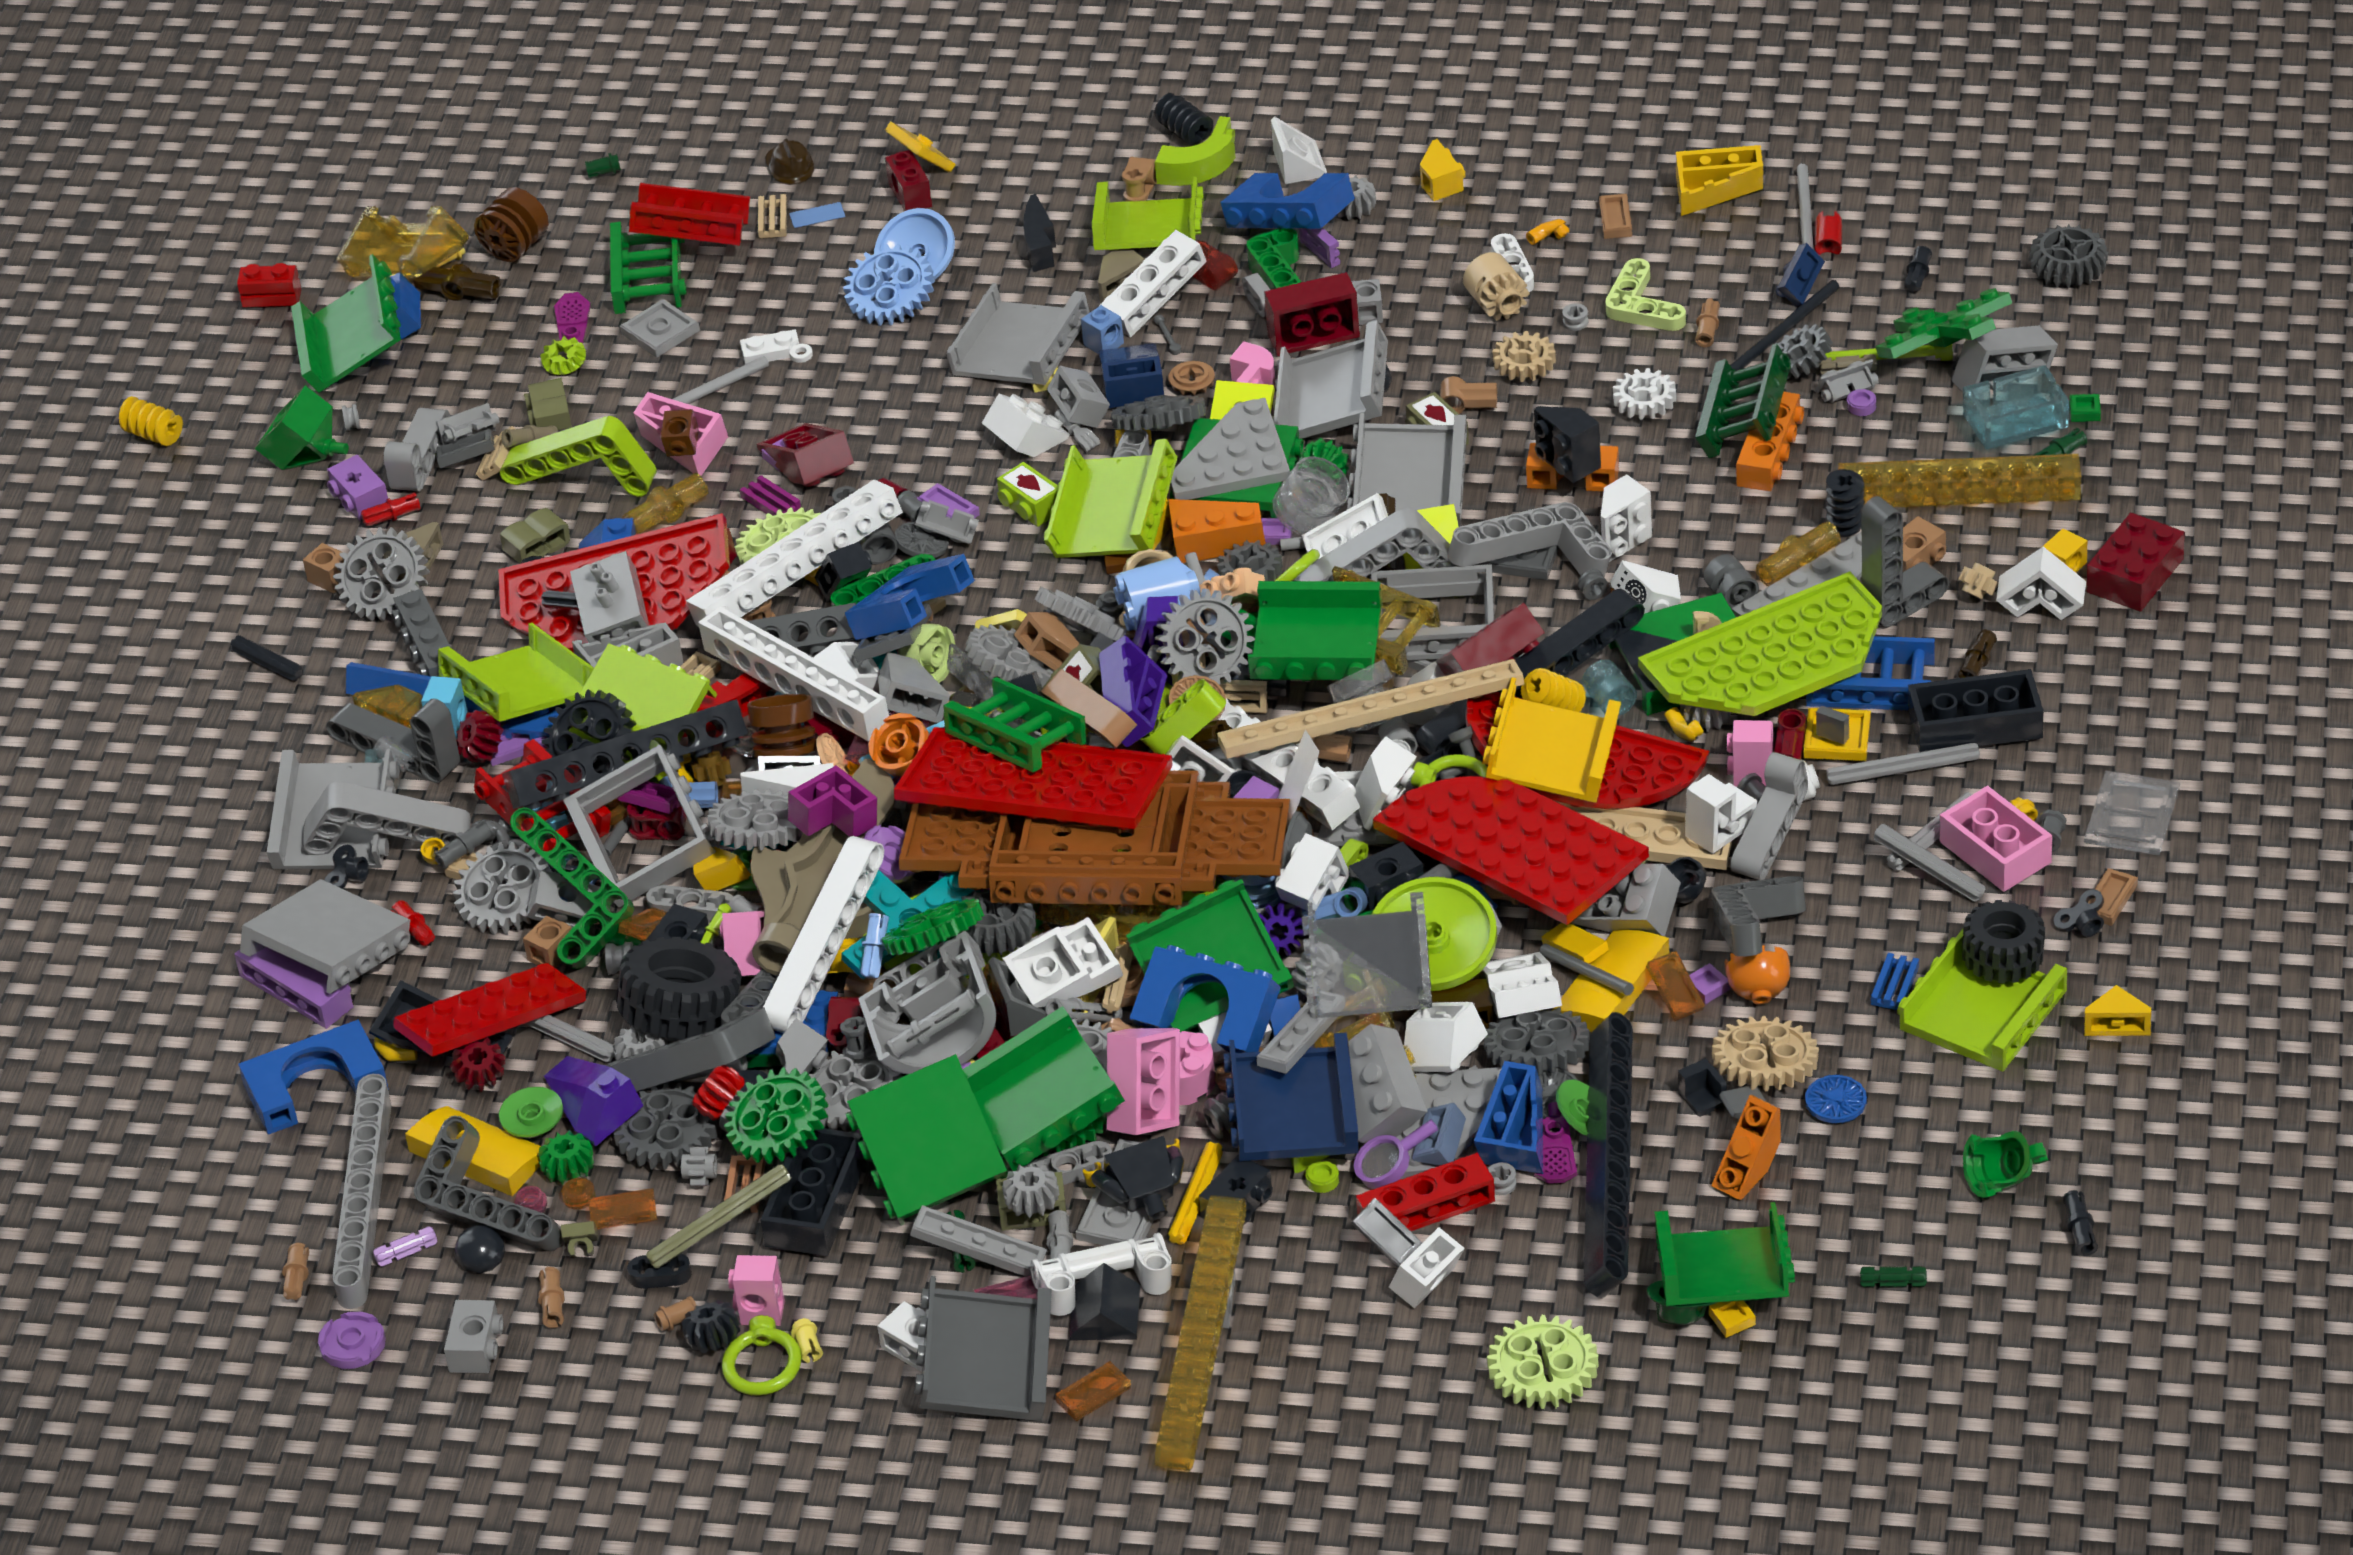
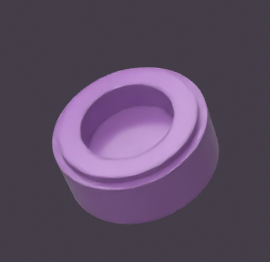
M1866 389L1852 391L1847 396L1848 411L1856 416L1872 414L1876 410V395Z

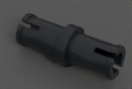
M2071 1190L2063 1196V1203L2068 1214L2067 1227L2073 1233L2077 1253L2079 1255L2083 1253V1256L2094 1254L2098 1249L2092 1229L2094 1226L2093 1216L2088 1213L2084 1193Z

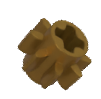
M712 751L697 757L699 764L692 765L694 778L698 782L716 781L717 785L720 786L726 783L725 775L732 774L729 759L726 756L721 757L719 751Z

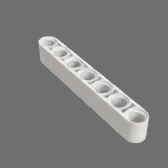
M850 836L846 840L763 1006L774 1031L785 1033L796 1018L801 1022L804 1021L882 864L884 847L881 843L856 836Z

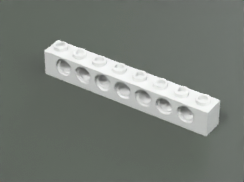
M872 480L686 600L696 626L699 627L698 622L719 607L741 618L821 566L828 553L858 542L903 513L893 487Z
M722 607L717 608L698 622L705 651L782 694L810 695L813 711L867 741L870 740L873 730L875 728L879 730L885 723L883 720L889 716L884 696Z
M1227 699L1225 710L1221 717L1217 719L1226 720L1227 724L1233 729L1261 722L1255 717L1253 719L1248 717L1240 706L1233 707ZM1294 743L1276 746L1272 750L1248 753L1240 757L1242 768L1256 773L1267 783L1279 788L1280 793L1298 747ZM1317 761L1315 762L1298 804L1300 809L1333 831L1359 809L1360 805L1355 797L1357 791L1347 779L1340 780L1329 767L1323 768Z

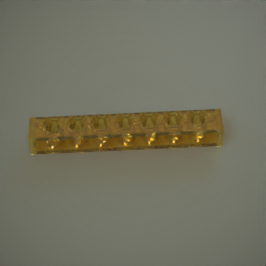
M2079 454L1838 463V470H1852L1863 478L1864 505L1875 496L1881 497L1893 507L2081 500Z

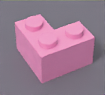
M1734 720L1733 733H1727V752L1733 753V756H1728L1727 774L1733 775L1735 787L1738 786L1739 782L1746 775L1751 773L1758 774L1762 779V783L1766 786L1764 771L1766 762L1773 752V722Z
M765 911L722 913L723 920L720 923V934L724 939V951L735 960L741 971V976H756L762 970L753 957L752 949L764 928Z

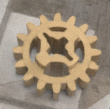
M1525 331L1521 336L1514 332L1512 338L1504 336L1503 343L1496 342V349H1493L1494 369L1499 370L1501 376L1509 374V380L1519 377L1520 382H1524L1525 377H1530L1534 381L1536 380V375L1545 377L1546 370L1552 371L1553 364L1556 363L1554 343H1549L1548 337L1540 339V333L1538 332L1533 336H1530L1528 331Z

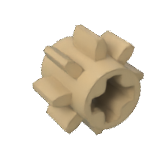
M1976 562L1972 569L1964 566L1958 579L1965 583L1962 591L1981 600L1985 593L1993 596L1999 583L1993 579L1995 571Z

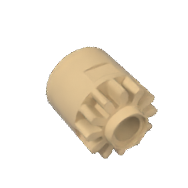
M1495 252L1482 254L1475 258L1464 272L1463 284L1486 314L1489 317L1493 316L1496 321L1501 316L1508 320L1511 314H1519L1521 305L1525 306L1527 304L1523 298L1530 294L1526 289L1527 284L1501 254Z

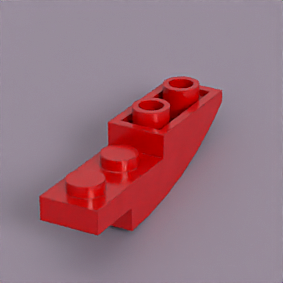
M745 672L726 686L716 681L711 685L717 693L716 698L705 695L696 712L737 699L742 717L744 718L748 715L747 704L753 700L767 697L766 692L771 690L772 687ZM707 723L706 732L716 729L712 723Z

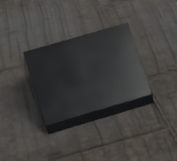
M1105 1263L1076 1283L1075 1308L1071 1312L1070 1341L1137 1340L1140 1284Z

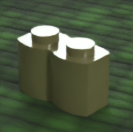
M562 378L529 384V393H525L524 397L530 425H535L536 427L554 425L558 430L572 428Z
M542 508L530 514L524 521H518L506 527L500 533L502 550L520 564L527 557H544L547 553H553L569 543L570 534L566 522L548 508Z

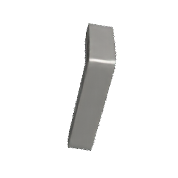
M1562 502L1460 526L1453 532L1448 550V559L1457 566L1465 567L1558 545L1580 575L1586 571L1597 569L1605 577L1612 551L1579 507L1572 503Z
M1406 507L1397 510L1321 557L1296 577L1294 581L1359 582L1406 552L1423 568L1457 567V565L1451 563L1448 559L1450 543L1417 510Z
M333 782L325 788L305 819L304 849L312 855H324L330 852L347 825L418 842H424L429 838H439L447 845L454 840V836L457 833H464L470 829L471 816L469 812L460 808L347 782Z

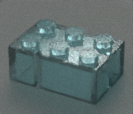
M2043 365L1993 379V406H1990L1989 381L1963 387V415L1987 450L2069 427V399L2059 384L2056 385V380L2047 366Z

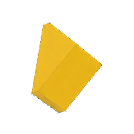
M715 846L716 853L693 865L694 876L704 890L718 891L744 881L751 875L737 854Z
M2116 985L2085 1008L2084 1036H2151V1007Z

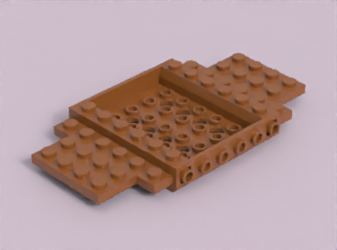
M1170 770L1136 829L1121 830L1113 826H1090L1080 822H1059L1055 819L1047 818L1031 819L1023 815H1000L990 811H969L966 808H942L933 804L918 803L912 805L899 857L900 870H910L915 873L923 871L953 873L959 871V888H969L971 890L990 888L991 903L1182 905L1184 891H1192L1193 893L1214 892L1216 875H1227L1229 877L1258 875L1265 878L1280 876L1284 855V841L1289 823L1290 799L1230 798V782H1200L1198 771ZM1058 832L1070 833L1066 836H1057ZM1121 833L1133 834L1129 837H1120ZM1062 848L1066 849V851H1055V849ZM1126 849L1129 852H1118V850Z

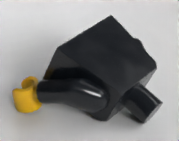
M1164 1136L1104 1155V1171L1100 1162L1094 1163V1171L1082 1169V1172L1089 1187H1098L1116 1202L1124 1203L1129 1210L1145 1207L1149 1219L1157 1220L1168 1213L1163 1200L1171 1198L1174 1187L1180 1183L1184 1158L1180 1151L1178 1138L1174 1139L1173 1145H1166Z

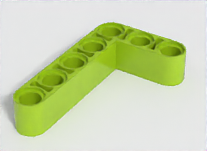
M605 416L511 448L500 469V476L509 484L519 485L601 458L629 494L641 497L649 491L657 471L654 463L623 422L616 417Z
M1204 679L1194 683L1170 705L1168 702L1172 686L1167 681L1165 682L1154 730L1140 739L1154 753L1166 754L1174 741L1182 735L1190 740L1223 710L1226 705L1225 698Z

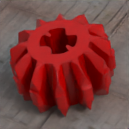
M727 1065L716 1067L695 1094L692 1105L703 1116H707L713 1121L719 1119L720 1115L737 1095V1091H741L743 1088L744 1078L739 1075V1072L732 1067L729 1068Z

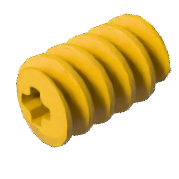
M133 396L128 397L120 408L119 423L123 431L148 440L150 439V441L164 446L175 443L181 434L183 427L182 417L175 415L174 411L170 409L165 410L164 407L156 406L150 402L147 403L142 399L138 400V398Z
M1543 668L1534 669L1528 673L1524 679V685L1521 686V695L1525 700L1576 712L1582 710L1586 700L1585 689L1578 681Z

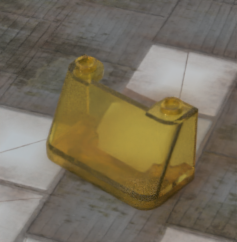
M366 206L336 260L344 267V271L352 277H372L369 256L373 254L380 262L384 261L392 272L391 276L401 272L405 277L414 278L422 276L463 249L469 239V235L441 206L430 207L426 214L428 217L426 223H401L394 215H389L386 219L377 214L379 209L376 206Z

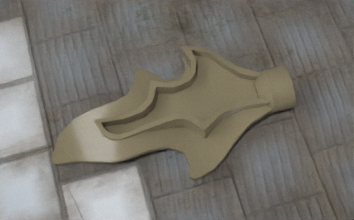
M870 758L864 759L852 778L878 798V826L884 822L894 807L896 801L894 799L895 786L889 774L880 769ZM833 823L810 836L803 833L801 839L787 852L768 849L765 846L763 850H759L757 846H754L751 858V874L763 901L765 917L764 928L752 949V954L757 964L773 975L779 976L846 840L849 838L846 833ZM867 832L859 835L858 837L863 838ZM862 902L845 939L863 937L867 933L869 914L875 912L864 902Z

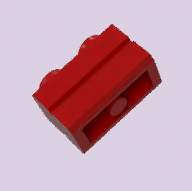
M277 263L273 266L249 264L246 267H240L237 286L242 307L293 306L299 302L301 284L296 265Z

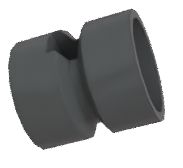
M889 522L858 541L862 549L869 553L872 564L887 562L896 554L898 549L897 540Z
M1723 554L1716 557L1705 569V582L1714 593L1723 594L1731 610L1759 591L1756 580L1745 570L1739 560L1731 554Z

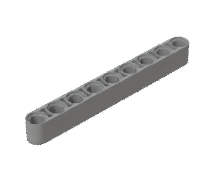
M379 1074L366 1075L357 1085L332 1276L338 1303L346 1309L362 1306L368 1297L392 1106L386 1079Z

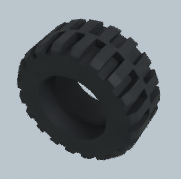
M661 937L655 938L651 942L646 940L638 946L632 947L621 960L616 997L617 1009L624 1020L630 1026L634 1025L635 1029L641 1033L647 1032L651 1037L658 1039L660 1037L668 1038V1041L677 1042V1040H684L713 1031L721 1026L722 1012L740 993L741 971L735 960L729 957L727 952L722 949L717 950L714 945L707 942L703 944L696 939L684 940L681 937H672L671 939Z

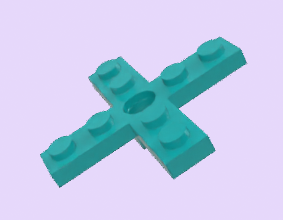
M878 870L863 902L875 913L881 914V918L883 915L890 917L886 931L888 933L890 929L899 927L898 924L903 923L905 919L915 914L925 912L929 908L933 909L951 901L961 902L962 896H971L972 891L981 892V890L959 888V871L948 873L912 900ZM866 935L842 952L841 959L863 980L866 977L860 973L864 953L862 941H866ZM939 949L937 951L938 959L941 957ZM883 950L881 966L897 954L893 956L891 954L888 955L887 951Z

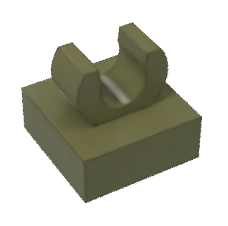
M594 1221L561 1225L562 1239L565 1244H568V1252L572 1258L576 1257L575 1249L579 1244L587 1245L589 1256L594 1254L592 1241H598V1230Z

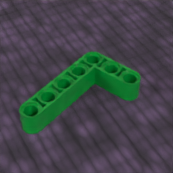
M520 808L511 816L510 824L513 831L594 904L560 941L557 948L559 958L568 967L577 970L584 968L631 918L634 911L633 903L624 892L530 808ZM527 818H533L534 824L532 828L528 831H521V823ZM555 838L556 846L554 849L548 852L543 851L545 841ZM571 859H578L579 865L577 869L572 872H566L567 862ZM594 879H601L599 890L593 893L588 892L589 883ZM615 900H623L624 906L622 910L617 913H611V904ZM602 923L603 927L600 934L589 936L591 925ZM573 946H580L581 953L579 957L573 960L568 959L569 949Z

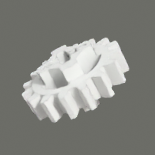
M1646 368L1644 373H1640L1638 369L1634 370L1633 375L1624 373V380L1617 379L1616 386H1613L1614 406L1619 407L1620 413L1628 411L1629 418L1635 414L1639 415L1640 420H1643L1645 415H1649L1651 419H1655L1656 413L1665 415V408L1673 409V402H1676L1675 381H1670L1669 375L1661 377L1660 370L1650 373V368Z

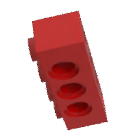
M1475 1153L1356 1195L1357 1215L1373 1198H1376L1410 1231H1414L1495 1202L1494 1178L1479 1154Z

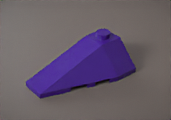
M567 1056L544 1075L551 1090L556 1092L561 1098L563 1111L576 1134L582 1133L583 1137L594 1146L601 1143L644 1106L630 1078L609 1066Z

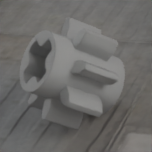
M690 1147V1154H683L681 1158L682 1178L690 1179V1186L709 1185L708 1179L717 1177L716 1154H708V1147Z

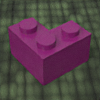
M835 765L788 792V821L807 836L833 823L849 837H858L874 826H877L878 798Z

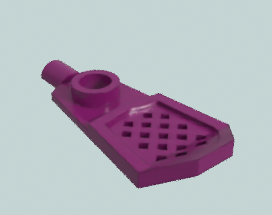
M579 292L564 293L554 305L560 341L565 336L568 340L575 337L578 342H584L591 304Z
M1552 1102L1548 1104V1117L1543 1119V1174L1534 1173V1177L1546 1183H1565L1577 1176V1168L1568 1122L1565 1118L1561 1117L1557 1102ZM1551 1128L1560 1129L1558 1132L1549 1131Z

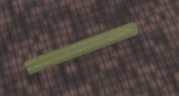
M782 1164L777 1165L648 1251L646 1254L647 1259L655 1269L660 1268L791 1180L789 1172Z

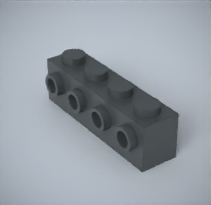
M422 589L394 597L396 610L391 611L396 627H401L402 639L406 646H410L409 651L414 664L418 663L420 675L440 677L438 649L450 647Z

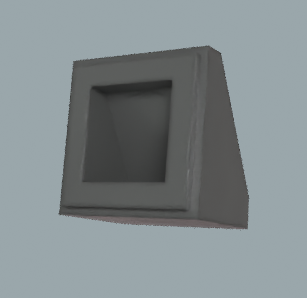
M1750 1086L1727 1090L1719 1095L1732 1118L1740 1119L1749 1095L1766 1101L1758 1087L1754 1090H1751Z

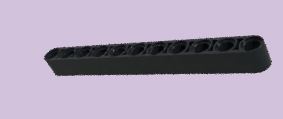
M1612 1012L1590 1034L1584 1284L1591 1294L1599 1298L1606 1297L1628 1275L1633 1029L1630 1021L1618 1012Z

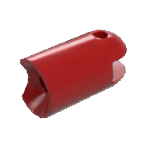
M1835 210L1834 216H1823V211H1821L1817 215L1815 223V252L1818 255L1825 252L1839 255L1842 250V218Z

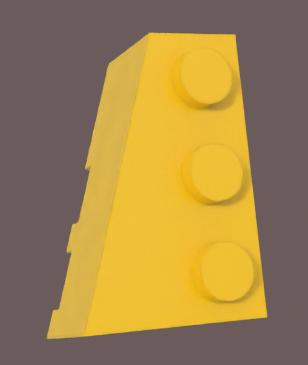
M1761 146L1676 152V179L1681 216L1763 189Z

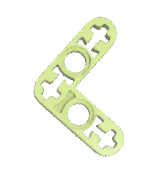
M1641 258L1627 261L1606 298L1607 317L1617 321L1668 331L1682 329L1686 325V310L1682 305L1641 297L1650 280L1649 262ZM1623 288H1634V290H1630V291H1624V290H1621V289H1623ZM1643 310H1650V311H1652L1651 313H1646V314H1645V313H1639L1640 311H1643Z

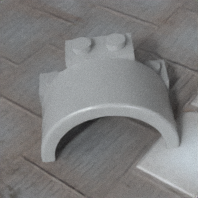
M966 931L938 947L941 954L939 959L897 986L891 988L886 982H883L858 998L878 1060L888 1068L903 1074H911L954 1054L957 1055L962 1065L978 1054L990 1039L996 1023V1009L982 968L986 965L979 945ZM970 988L976 995V1000L980 1004L978 1008L971 1010L952 1024L932 1035L930 1041L926 1044H918L899 1058L895 1056L887 1041L911 1026L896 1024L903 1012L911 1022L915 1019L920 1021L964 993L967 989Z

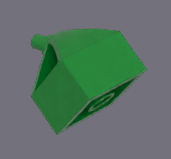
M305 385L280 410L255 447V450L281 470L316 463L334 454L346 455L349 446L347 443L336 442L335 439H332L333 406Z

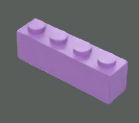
M268 947L250 957L241 953L240 950L234 954L239 975L325 1029L353 1008L350 994L351 988L348 983L329 994L326 992L328 975Z

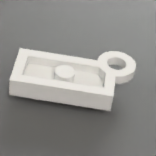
M796 329L740 340L745 365L763 356L767 358L768 362L791 358L792 361L798 363L806 362L813 356L811 346L799 344ZM799 352H805V353L802 354V355H798V354H797V353H799Z

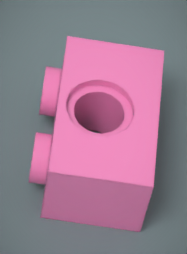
M737 1255L735 1269L729 1270L728 1283L729 1289H734L733 1309L739 1313L741 1325H749V1321L753 1317L764 1315L773 1318L776 1326H781L785 1299L777 1256Z

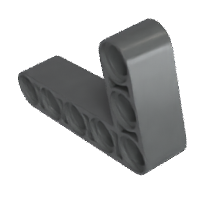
M1879 496L1868 500L1861 514L1862 584L1882 605V617L1879 623L1884 627H1890L1942 597L1948 589L1949 580L1927 562H1920L1903 572L1902 513Z
M430 699L411 717V728L352 703H347L326 723L328 733L338 742L380 760L385 757L386 749H391L394 761L399 762V768L433 783H440L460 763L450 711L438 699Z
M1786 876L1722 885L1711 890L1715 923L1735 956H1753L1762 952L1759 919L1793 915L1806 911L1803 878L1799 876Z
M761 1007L742 1014L713 1031L631 1055L605 1066L612 1067L630 1078L635 1090L639 1091L733 1062L775 1039L776 1036L765 1007Z
M451 1116L446 1119L438 1132L415 1183L414 1196L434 1213L471 1226H488L494 1229L500 1236L544 1251H553L559 1248L563 1243L561 1226L548 1215L461 1185L478 1147L480 1136L477 1129L461 1116ZM464 1130L463 1135L459 1139H456L459 1132ZM451 1160L449 1166L443 1169L444 1164ZM438 1189L436 1195L429 1199L431 1193ZM465 1199L464 1204L460 1208H457L459 1202ZM493 1208L491 1215L485 1218L487 1211ZM521 1218L520 1223L512 1228L515 1220ZM549 1227L547 1234L540 1237L542 1231Z

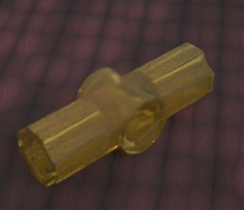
M694 473L668 489L664 486L654 488L649 493L646 502L628 511L622 517L623 519H634L636 535L663 520L673 523L682 516L685 507L709 494L708 487L703 478L698 473Z
M1827 521L1801 537L1790 535L1783 540L1776 553L1756 564V573L1761 578V582L1769 587L1840 543V534L1836 530L1835 525Z

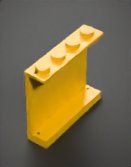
M1512 677L1509 689L1503 688L1501 692L1499 706L1503 708L1497 707L1493 725L1498 727H1491L1488 745L1492 746L1486 745L1482 764L1488 765L1486 778L1494 780L1508 779L1525 787L1596 803L1617 725L1621 702L1609 699L1605 717L1603 718L1515 698L1517 685H1515L1516 678Z

